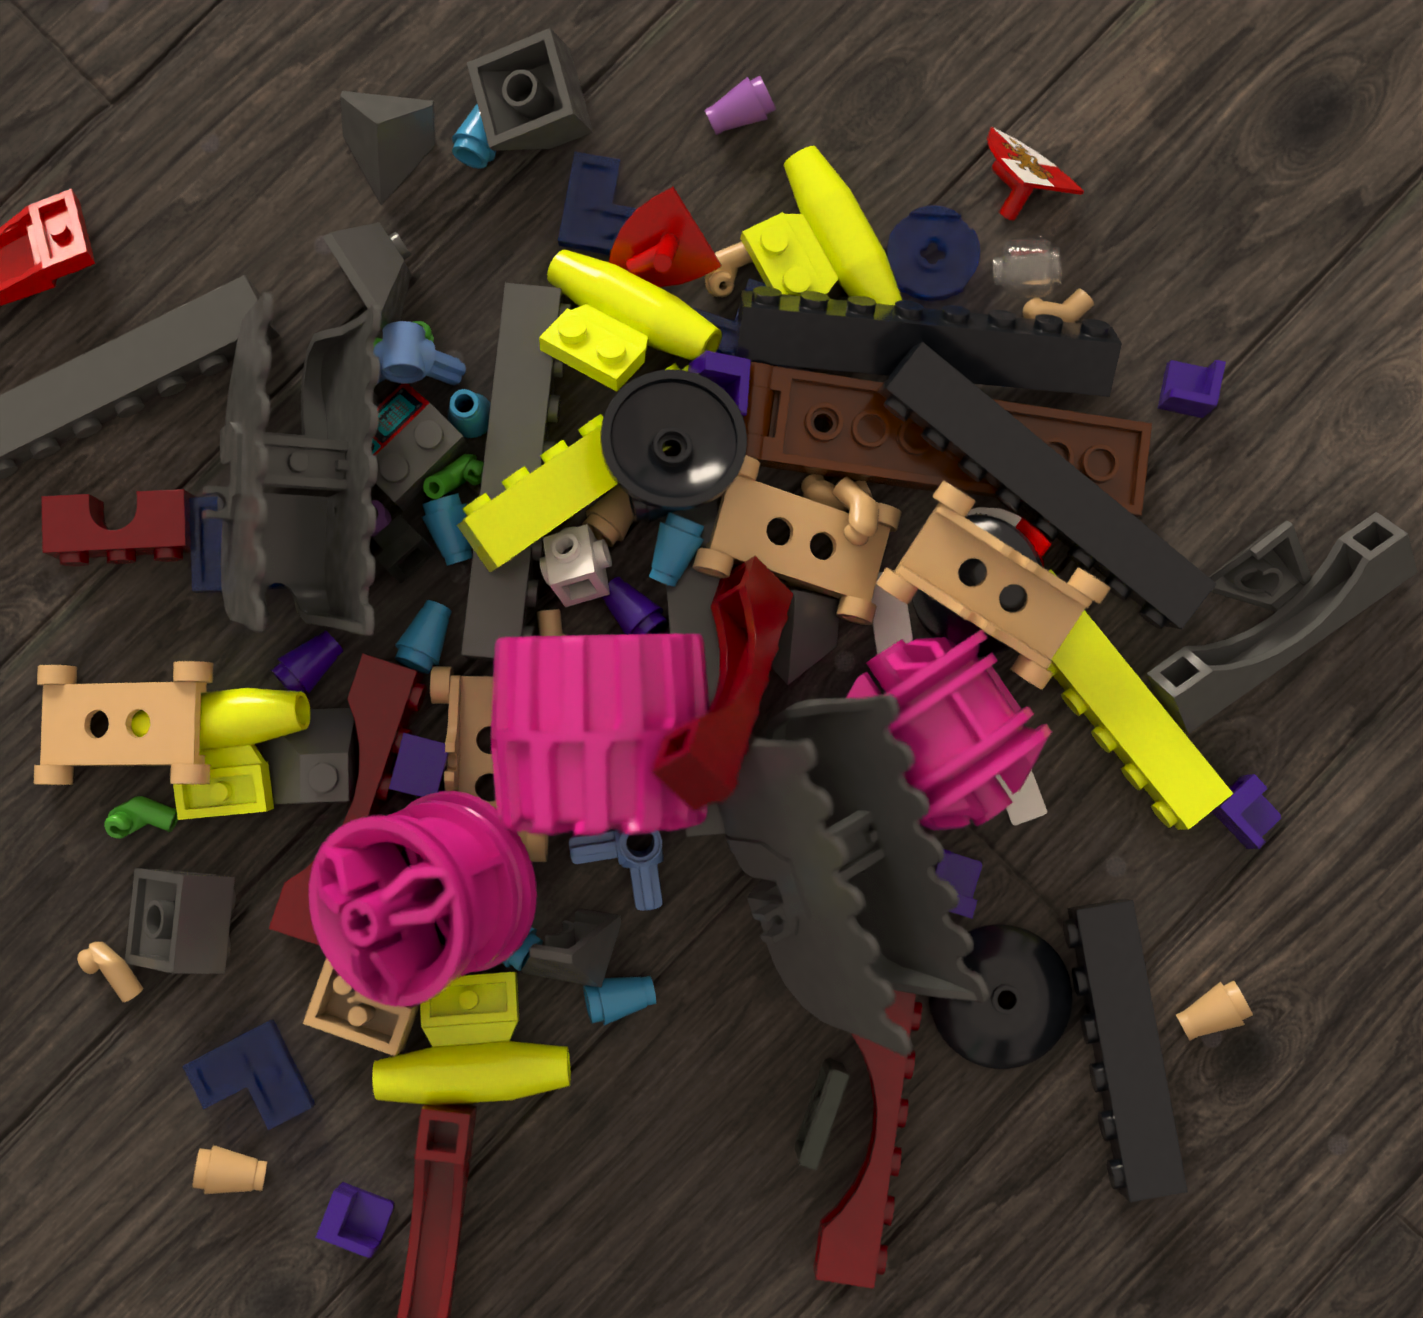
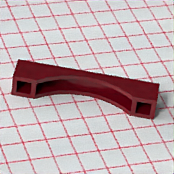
M756 556L731 570L729 578H720L710 606L717 629L720 649V675L716 693L710 707L704 715L664 736L651 771L654 776L694 812L713 802H723L737 787V775L742 759L748 751L747 743L753 723L759 716L758 707L763 691L769 683L768 675L773 659L779 651L778 642L782 629L789 618L787 613L793 593Z
M362 654L347 698L355 719L360 748L359 776L352 804L342 826L360 818L377 816L381 801H389L393 792L392 789H389L393 775L391 771L399 752L403 733L412 734V730L406 728L412 710L416 712L420 710L427 690V685L421 683L424 675L420 672L366 654ZM313 861L303 871L284 882L269 929L320 946L312 924L309 907V882Z
M893 990L895 1002L890 1007L885 1008V1013L891 1021L900 1025L906 1031L910 1039L911 1030L918 1031L920 1027L922 1002L915 1001L916 994ZM851 1033L860 1048L870 1078L873 1099L872 1131L865 1158L854 1182L838 1204L820 1220L813 1270L816 1280L874 1289L876 1274L884 1275L886 1269L888 1246L881 1244L883 1225L891 1226L893 1220L895 1197L888 1195L890 1176L898 1177L902 1150L901 1147L894 1145L897 1127L905 1128L907 1121L908 1099L901 1098L904 1079L911 1080L913 1076L915 1050H912L905 1057Z
M462 1104L425 1105L421 1109L415 1153L410 1236L397 1318H450L477 1106Z

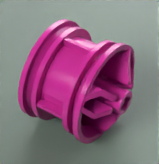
M983 630L958 646L945 637L920 638L907 644L901 639L866 663L886 692L885 694H892L897 700L900 716L897 721L889 725V731L895 739L905 742L914 755V766L904 772V778L910 786L919 789L926 796L930 810L928 815L919 819V824L931 830L963 828L971 823L970 819L975 826H979L1010 806L1013 801L995 775L999 773L1012 794L1017 793L1025 783L1049 735L1052 733L1047 723L1037 728L1024 726L1023 723L1029 720L1034 713L1029 706L1021 709L992 666L998 661L994 654L991 653L982 660L978 659L979 644L988 638ZM868 672L856 679L846 698H864L883 694Z
M459 791L431 793L416 799L399 812L386 816H368L341 826L327 838L320 848L313 863L309 882V907L312 924L318 942L331 966L349 986L361 995L377 1003L394 1007H406L425 1002L442 992L453 980L470 972H479L493 968L506 961L521 947L527 938L536 910L537 894L534 870L521 837L517 832L505 829L499 823L497 809L476 796ZM404 846H405V849H406V852H407V855H408V858H409L411 867H408V865L406 864L405 860L403 859V857H402V855H401ZM434 923H437L447 940L446 945L440 943Z

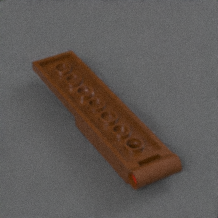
M751 362L747 414L743 417L747 432L746 455L758 460L761 463L760 466L837 478L849 477L857 481L936 492L944 480L963 493L995 497L994 493L998 489L984 478L977 482L965 474L957 466L961 459L947 448L941 452L927 443L920 435L924 429L910 418L904 422L884 407L883 403L886 401V398L877 392L884 384L883 382ZM993 399L1136 518L1142 516L1152 423ZM814 420H824L828 425V432L818 431L814 426Z

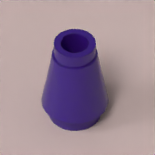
M621 577L612 579L608 583L610 595L601 598L605 601L606 606L625 635L660 634L668 622L662 615L663 608L625 582Z
M324 630L319 636L313 637L277 658L279 664L271 671L288 691H301L309 694L344 650Z

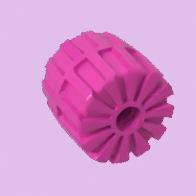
M637 634L498 638L495 645L491 752L499 823L505 829L515 832L530 831V834L553 835L574 831V835H601L607 829H614L624 834L652 833L656 830L672 831L685 829L704 822L707 817V806L694 812L651 773L664 736L704 715L710 707L703 637L700 634Z

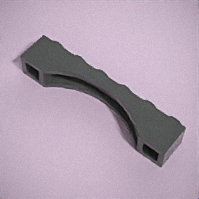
M1373 513L1337 539L1326 560L1310 581L1272 616L1251 629L1226 640L1206 645L1184 646L1147 672L1157 700L1185 732L1191 733L1418 573L1408 533L1379 513Z

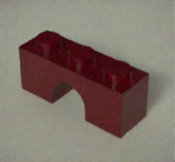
M185 489L136 491L137 510L133 520L124 528L109 530L104 519V502L90 494L41 496L43 553L59 559L60 565L86 566L89 565V558L107 557V563L129 564L136 562V555H154L155 561L183 560V553L198 552L197 497Z

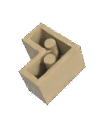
M326 958L303 1024L396 1056L406 1047L420 1004L394 1007L370 1000L349 986L338 975Z

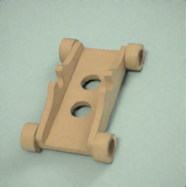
M745 455L737 478L722 495L710 542L706 544V548H698L692 568L713 577L729 578L733 564L739 566L756 556L777 578L786 580V585L839 598L836 612L837 617L861 625H872L877 606L871 600L889 532L897 531L902 512L893 506L876 502L879 508L878 529L875 535L869 537L867 543L863 546L853 545L844 536V529L849 525V513L757 482L756 478L761 463ZM774 518L785 521L790 529V537L782 546L772 543L766 533L769 522ZM816 533H823L832 541L833 552L827 560H820L811 552L810 541Z
M943 480L932 496L939 501L896 569L893 571L886 567L876 584L906 604L910 603L918 589H920L959 616L971 621L984 632L1019 652L1020 655L1010 669L1029 683L1043 690L1053 675L1048 670L1052 663V657L1085 608H1089L1093 600L1100 604L1111 588L1079 567L1068 583L989 534L965 518L976 501ZM970 558L981 560L986 568L984 580L975 586L963 584L958 576L960 565ZM1011 584L1021 586L1026 592L1025 605L1015 612L1004 610L999 603L1001 591Z
M198 661L174 662L173 682L77 684L76 666L39 665L37 685L43 686L40 765H34V785H73L74 766H171L170 784H210V765L205 764V755H199L201 693H207V683H213V663ZM144 710L150 718V728L147 734L139 738L133 733L131 722L133 716L138 711ZM98 711L104 712L109 722L108 730L100 738H96L90 729L91 719Z
M433 666L430 677L432 704H449L445 753H449L447 771H444L445 791H459L480 798L476 791L478 780L485 774H494L492 754H486L481 751L477 742L479 733L486 727H491L494 677L454 675L452 666ZM496 800L490 802L486 801L487 803H489L497 809ZM530 831L517 832L527 849L531 862H547L549 835L530 834Z

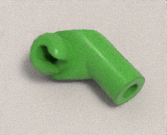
M463 454L440 471L426 478L423 484L424 492L432 499H439L460 487L466 481L472 485H479L482 482L484 462L477 460L476 455Z
M136 796L112 809L105 820L104 828L109 836L116 839L124 838L147 824L172 832L178 822L177 811L172 807L149 798Z

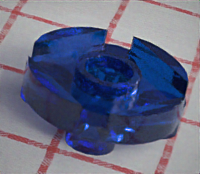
M937 205L923 206L910 212L909 216L902 219L894 227L888 240L886 255L899 291L924 301H940L960 294L974 276L980 260L979 239L974 229H970L968 224L961 219L962 216L955 210ZM929 243H935L939 252H945V259H938L937 264H929L926 258L921 257L920 251L927 250Z

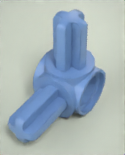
M397 321L387 324L383 328V340L374 347V354L378 356L380 361L378 383L387 379L395 383L408 384L415 383L425 376H429L450 385H457L461 382L462 376L466 372L465 364L458 358L435 350L434 343L425 338L424 328L413 322Z
M614 829L605 831L601 835H577L569 838L570 856L574 864L618 858L619 865H622L623 868H629L634 904L637 910H654L663 904L658 864L664 861L659 830L651 833L652 842L647 849L642 851L630 849L626 845L629 834H624Z

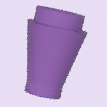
M758 76L752 80L746 77L714 105L705 109V112L716 135L726 130L767 120L766 115L776 110L761 76Z

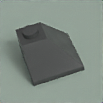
M380 222L330 232L322 238L367 308L369 309L371 305L381 306V330L383 331V328L389 323L400 321L411 278V272L404 260L410 257L411 254L398 233L395 231L388 236Z
M351 708L310 709V724L306 730L262 742L263 758L269 765L274 805L347 803L353 801L359 776V752L356 723Z

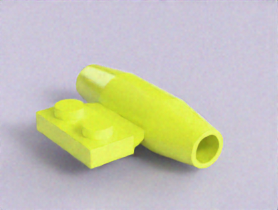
M816 146L806 147L790 156L785 161L784 168L800 214H784L782 212L742 231L740 237L765 285L781 291V294L800 296L805 291H816L827 295L835 283L838 282L849 297L865 296L874 299L877 304L895 305V302L901 301L902 297L886 252L850 188Z
M566 249L558 252L551 261L547 273L548 282L555 288H561L562 293L579 307L573 310L567 308L539 337L540 350L618 392L644 364L647 346L692 361L706 350L717 352L722 338L721 330L677 296L637 275L631 274L615 264Z
M240 688L201 693L199 755H205V764L210 765V784H173L177 819L184 820L267 812L274 809L269 765L255 744L308 728L311 712L305 693L301 691ZM144 710L138 711L133 716L131 722L132 731L139 738L147 734L150 728V718Z
M516 972L463 975L453 980L438 995L420 1003L421 1028L432 1047L376 1060L373 1064L372 1074L373 1091L376 1100L434 1106L515 1100L571 1085L570 1054L567 1046L511 1041L519 1022Z

